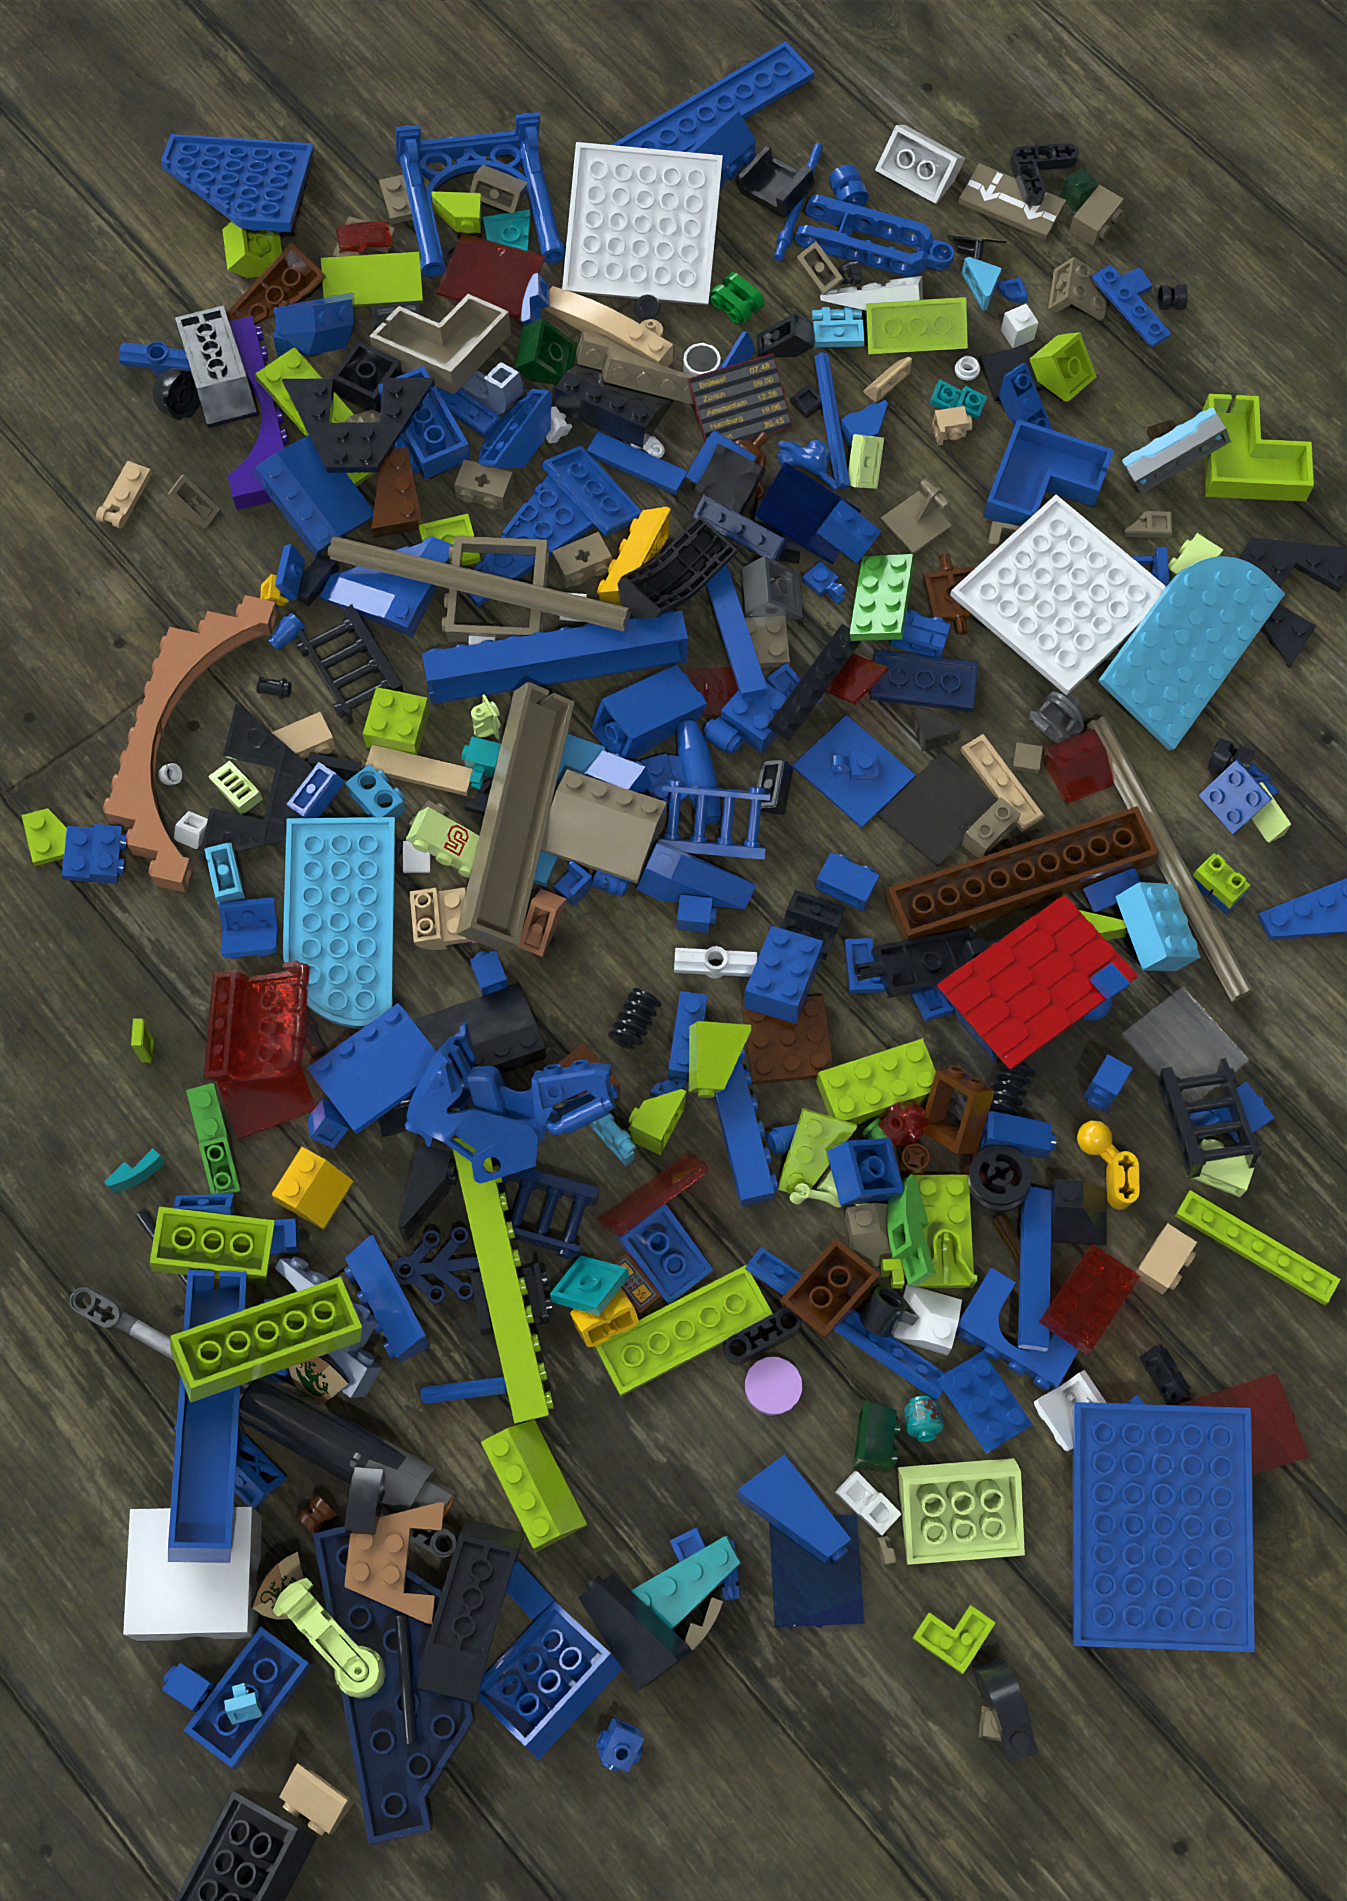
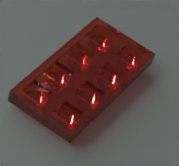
M1092 1244L1038 1323L1088 1356L1141 1276Z

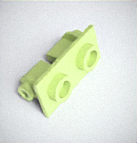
M484 694L482 695L483 703L474 707L471 711L474 735L482 739L494 734L499 739L498 728L501 727L498 716H500V713L493 701L489 703Z

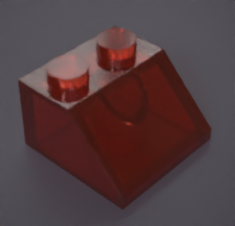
M1095 728L1047 747L1042 761L1066 805L1113 786L1114 782L1107 750Z

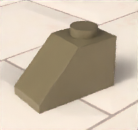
M817 241L797 256L824 295L844 280Z

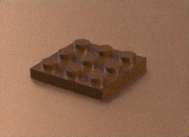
M824 996L806 998L797 1024L744 1009V1003H742L743 1022L745 1025H751V1032L747 1038L746 1046L752 1085L816 1079L818 1072L833 1068Z

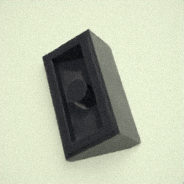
M318 555L302 575L297 600L310 607L324 589L330 575L339 571L338 561Z
M786 760L762 761L757 787H763L765 792L770 793V801H761V812L785 815L793 774V767Z

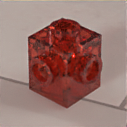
M914 1101L897 1102L889 1108L888 1116L879 1124V1127L888 1138H891L893 1145L897 1147L911 1144L924 1135V1129L930 1123V1120L926 1117L923 1108Z

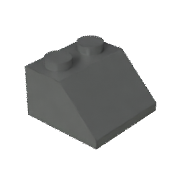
M766 556L742 567L746 614L752 617L786 616V620H799L803 618L799 572Z

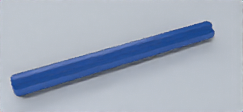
M820 352L818 355H815L814 360L833 477L838 488L845 489V487L850 485L830 359L827 353Z

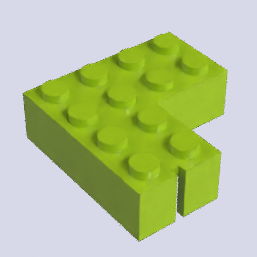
M1209 394L1202 411H1206L1211 407L1214 408L1224 424L1231 442L1204 457L1205 497L1306 502L1314 486L1312 443L1305 441L1262 440L1259 396L1236 395L1230 413H1226L1232 400V395Z

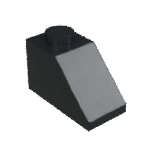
M793 314L757 334L758 356L762 357L774 353V357H797L814 347L813 325Z

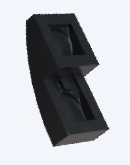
M355 1467L346 1510V1533L375 1535L382 1509L379 1501L386 1478L384 1469Z

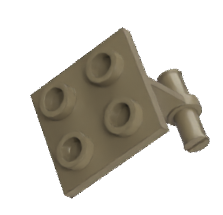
M928 478L923 479L919 485L928 493V498L920 491H917L880 518V521L913 555L952 527L937 510V505L942 510H946L951 505V502L942 494L943 490L940 487H935Z

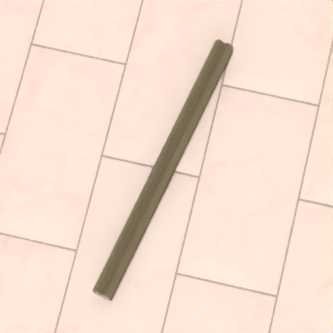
M337 536L332 537L331 545L328 547V556L332 560L595 625L625 631L630 620L631 612L627 607Z
M1101 717L1098 720L1089 722L1085 729L1127 808L1130 809L1138 806L1159 851L1156 862L1167 883L1173 884L1178 892L1182 910L1187 916L1189 924L1231 1002L1247 997L1253 991L1252 986L1107 718Z

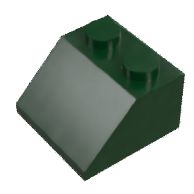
M541 318L522 327L514 370L532 382L557 385L564 374L573 367L578 343Z
M864 1400L859 1410L853 1468L888 1473L891 1465L896 1466L898 1448H893L894 1436L899 1437L901 1419H896L897 1410Z

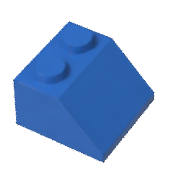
M841 499L817 533L855 563H858L882 530Z

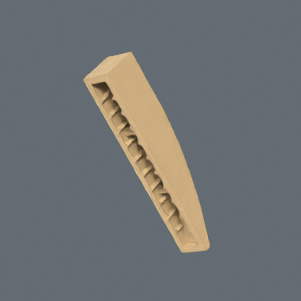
M554 286L550 288V306L543 308L581 332L585 330L607 336L614 343L665 367L672 363L673 344L634 320L594 300Z

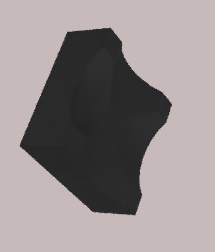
M718 443L710 463L695 490L731 510L743 514L766 468Z

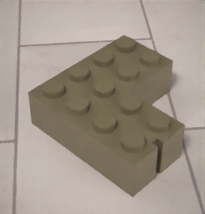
M467 294L440 323L398 306L386 318V324L382 323L370 335L371 347L401 361L402 371L405 373L424 366L430 378H434L436 387L455 394L511 335L509 311L470 294Z

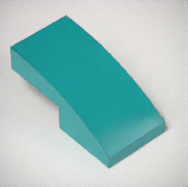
M152 1148L133 1169L124 1162L104 1183L113 1193L124 1191L149 1178L165 1164V1161Z

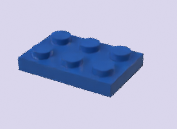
M983 1351L937 1379L986 1454L1033 1425Z

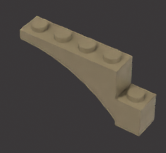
M585 330L582 331L576 351L577 362L579 365L602 370L604 382L694 405L687 379L694 376L641 357L609 340L607 336Z

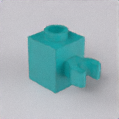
M471 737L469 745L464 746L461 760H464L465 767L473 769L469 780L471 782L470 788L480 790L483 785L484 776L494 777L501 748L500 743Z

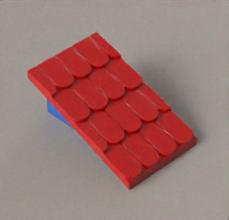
M1064 895L1037 915L1031 917L999 942L990 946L976 958L956 970L937 984V988L955 1007L957 1021L993 1062L999 1058L1011 1071L1106 1001V998L1091 983L1090 979L1093 975L1111 963L1114 964L1129 983L1138 978V975L1095 929L1093 924L1077 909L1075 904Z

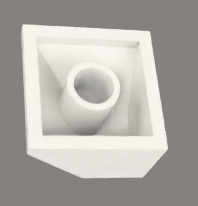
M907 1284L903 1298L913 1308L919 1319L913 1326L900 1322L894 1331L893 1337L903 1343L948 1355L952 1349L958 1326L962 1300Z

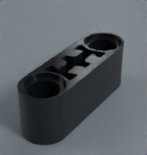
M787 1307L729 1337L725 1344L724 1356L730 1364L742 1365L796 1336L802 1320ZM784 1317H790L795 1321L796 1326L792 1329H785L782 1327L780 1320ZM772 1324H774L775 1331L768 1335L767 1341L765 1342L762 1338L755 1341L752 1350L750 1342L757 1339L759 1331L762 1334H767L772 1331ZM733 1344H741L746 1352L742 1356H735L730 1352L729 1348Z

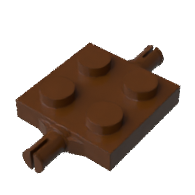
M942 554L939 557L942 569L937 572L926 573L923 576L932 617L942 618L945 622H956L958 635H962V633L965 635L969 632L966 620L975 616L950 595L952 589L974 570V566L966 568L952 567L950 554H946V556Z

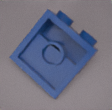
M94 824V828L67 826L62 880L117 884L118 875H123L125 859H120V850H126L127 834H122V826Z

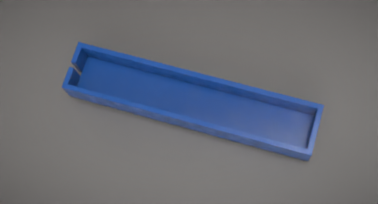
M670 610L657 618L630 619L625 631L589 623L584 627H564L558 631L547 633L540 631L529 636H510L507 639L498 641L485 640L480 644L474 645L460 644L450 649L442 650L436 648L422 653L432 705L480 697L484 694L486 696L515 691L527 682L537 686H546L687 662L688 636L682 611Z
M188 1270L183 1331L245 1310L247 1272L220 1271L219 1290H214V1271ZM180 1376L168 1536V1562L230 1563L240 1385L190 1402Z

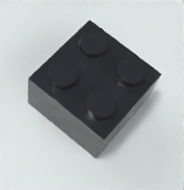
M357 340L331 378H333L334 392L337 396L367 411L373 409L380 412L381 403L378 385L383 383V378H396L403 374L401 361Z

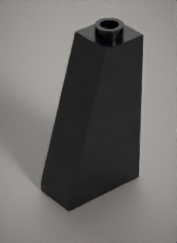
M614 1574L603 1580L600 1575L592 1579L585 1585L587 1591L578 1597L637 1691L654 1682L693 1652L671 1628Z

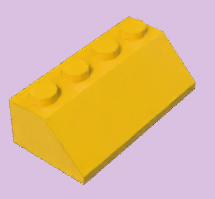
M661 507L643 510L638 519L634 518L630 526L628 539L624 538L619 547L620 554L617 560L613 559L610 563L607 579L602 580L599 584L597 594H599L600 601L622 606L617 583L623 575L650 563L660 555L670 536L671 508Z

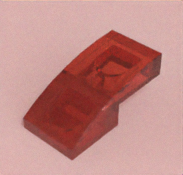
M360 222L337 227L336 229L340 251L364 252L366 246L390 248L392 243L388 222Z

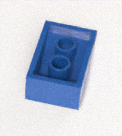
M657 1198L612 1233L627 1254L660 1292L668 1305L713 1271L711 1265L667 1205Z

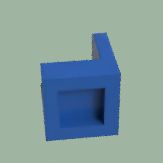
M572 860L568 864V872L554 885V890L566 898V901L574 907L592 889V876Z
M323 1098L308 1117L310 1138L333 1149L349 1129L348 1123L336 1107Z
M296 1219L274 1220L271 1255L300 1253L299 1225Z

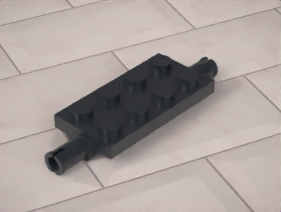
M970 928L876 945L871 950L874 961L855 964L854 971L855 975H860L857 976L858 981L880 977L889 998L938 989L937 984L1004 937L986 941L985 939L977 938L973 929Z

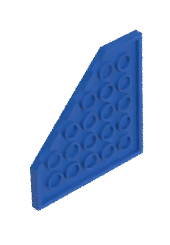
M170 134L161 163L162 169L240 228L253 231L291 232L313 158L314 144Z

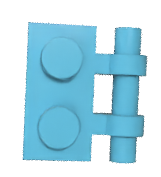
M822 307V310H812V320H822L813 322L814 348L864 346L863 320H853L861 319L862 310L852 309V307H844L843 309Z
M610 1113L589 1124L591 1129L625 1166H628L634 1160V1149L637 1146L630 1140L631 1136L626 1130L622 1131L613 1121L614 1117Z

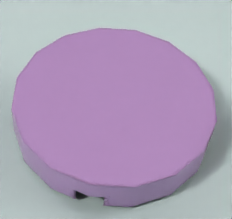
M766 1357L757 1361L749 1369L745 1379V1393L750 1405L758 1412L768 1416L780 1415L790 1411L798 1403L802 1392V1379L797 1368L789 1361L780 1357Z

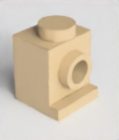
M964 406L935 410L932 426L937 445H943V440H958L966 437L967 431L972 430V419L970 415L967 416Z

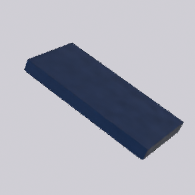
M875 650L870 700L973 712L979 662Z

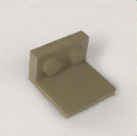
M1075 257L1055 268L1048 310L1056 314L1070 306V304H1073L1099 321L1104 319L1107 297L1092 281V276L1098 271Z

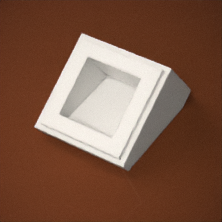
M188 811L175 825L174 839L197 849L203 841L208 819Z
M403 841V873H430L431 854L420 852L412 846V843Z

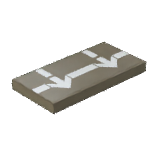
M980 163L958 201V204L1045 241L1066 203L1065 199L1046 192L1042 204L1038 206L1028 205L1022 199L1015 178Z

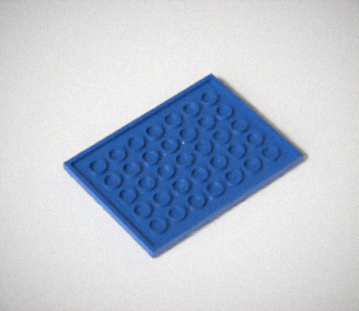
M1073 1402V1645L1255 1652L1251 1408Z

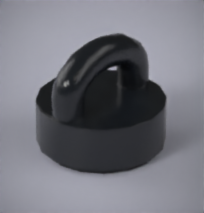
M855 259L846 261L845 265L839 270L844 278L841 283H851L852 285L861 283L863 277L858 261ZM845 271L847 272L848 278H844Z
M646 294L638 298L635 309L639 317L649 320L658 316L661 305L657 297Z

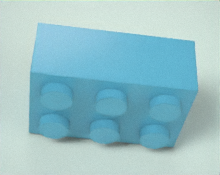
M1139 882L1116 896L1142 970L1177 971L1200 958L1197 942L1191 934L1187 916L1183 913L1178 892L1173 884Z

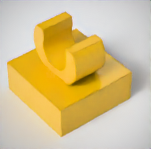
M271 574L261 584L260 599L274 601L278 606H285L289 600L280 595L281 592L275 586L277 575Z

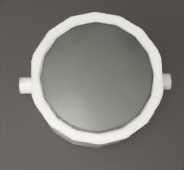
M705 343L690 346L684 353L683 373L697 376L720 369L721 358L719 352L714 346Z

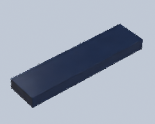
M704 494L692 516L695 519L701 516L716 531L762 557L766 556L776 562L788 542L783 537Z

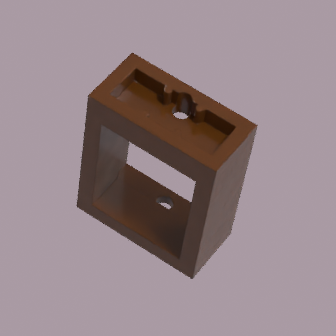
M949 1066L946 1069H936L920 1131L957 1155L976 1153L995 1091L987 1087L983 1080L967 1075L961 1067ZM954 1088L968 1096L959 1129L945 1120Z

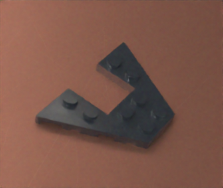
M333 378L282 379L283 385L327 473H378L384 465L385 458L395 448V442L401 433H405L412 422L414 413L420 410L423 399L431 387L434 388L435 386L434 378H383L380 422L331 423L334 397Z
M1251 538L1238 559L1247 561L1262 570L1279 588H1281L1293 568L1338 593L1347 580V548ZM1278 604L1260 630L1269 637L1272 647L1275 646L1287 662L1286 666L1290 668L1315 630L1316 625Z
M235 704L223 756L275 769L263 820L210 808L198 857L199 861L207 860L204 849L225 843H231L235 853L286 841L287 818H304L286 804L314 768L238 704Z

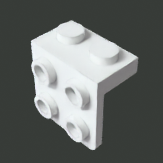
M1085 1370L1034 1402L1039 1416L1046 1422L1054 1434L1056 1442L1065 1451H1070L1074 1448L1073 1402L1106 1403Z

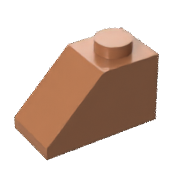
M543 889L537 893L531 900L519 948L541 957L544 956L560 922L566 898Z

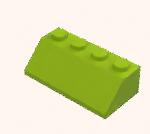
M159 1207L150 1257L151 1271L187 1275L188 1270L214 1271V1279H220V1271L247 1272L246 1282L267 1285L275 1221Z
M535 1420L509 1427L481 1442L534 1553L587 1526Z

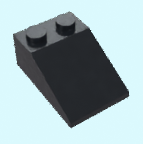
M418 1144L398 1223L403 1240H410L449 1194L451 1185H456L459 1174L452 1151Z

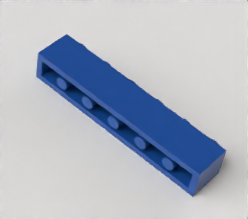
M744 1047L725 1089L715 1094L714 1097L740 1207L773 1200L774 1191L778 1190L775 1174H770L768 1164H771L769 1148H763L761 1138L765 1137L762 1121H757L755 1111H758L756 1096L750 1095L748 1088L749 1085H752L749 1069H744L742 1060L745 1059Z

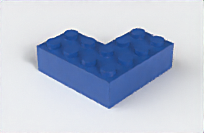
M1017 419L989 494L983 517L996 522L1022 526L1040 509L1046 492L1094 507L1114 450Z

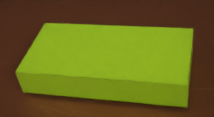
M133 1019L131 1046L142 1063H151L153 1061L154 1036L145 1020Z

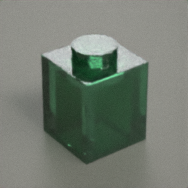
M1083 167L1064 179L1060 197L1065 199L1066 204L1076 213L1098 187V182Z

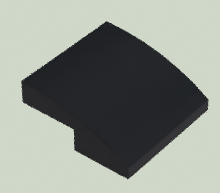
M795 890L780 928L822 940V959L826 960L846 908Z

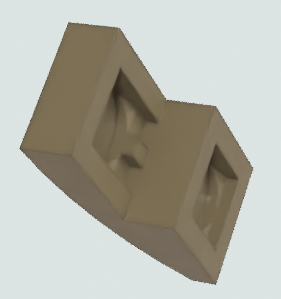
M711 1598L703 1626L690 1624L685 1643L692 1651L701 1644L711 1630L723 1601Z

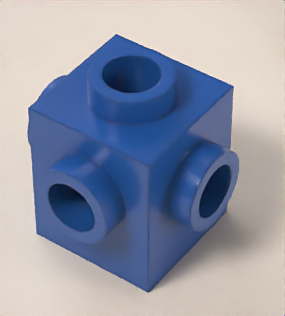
M613 1717L607 1731L603 1730L596 1744L600 1759L603 1761L602 1764L615 1772H618L619 1769L629 1772L632 1764L636 1765L642 1755L643 1747L641 1745L644 1741V1736L641 1729Z

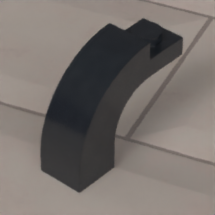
M1000 1659L973 1667L981 1698L986 1699L995 1718L1007 1761L1012 1762L1038 1754L1039 1751L1030 1725L1032 1721L1024 1697L1007 1662Z

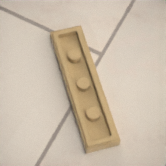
M984 734L962 746L961 752L998 800L1002 797L1021 813L1017 824L1021 832L1043 819L1044 814Z
M372 745L365 765L366 767L370 764L376 771L380 769L386 777L464 796L468 795L471 785L469 780L473 771L472 768Z

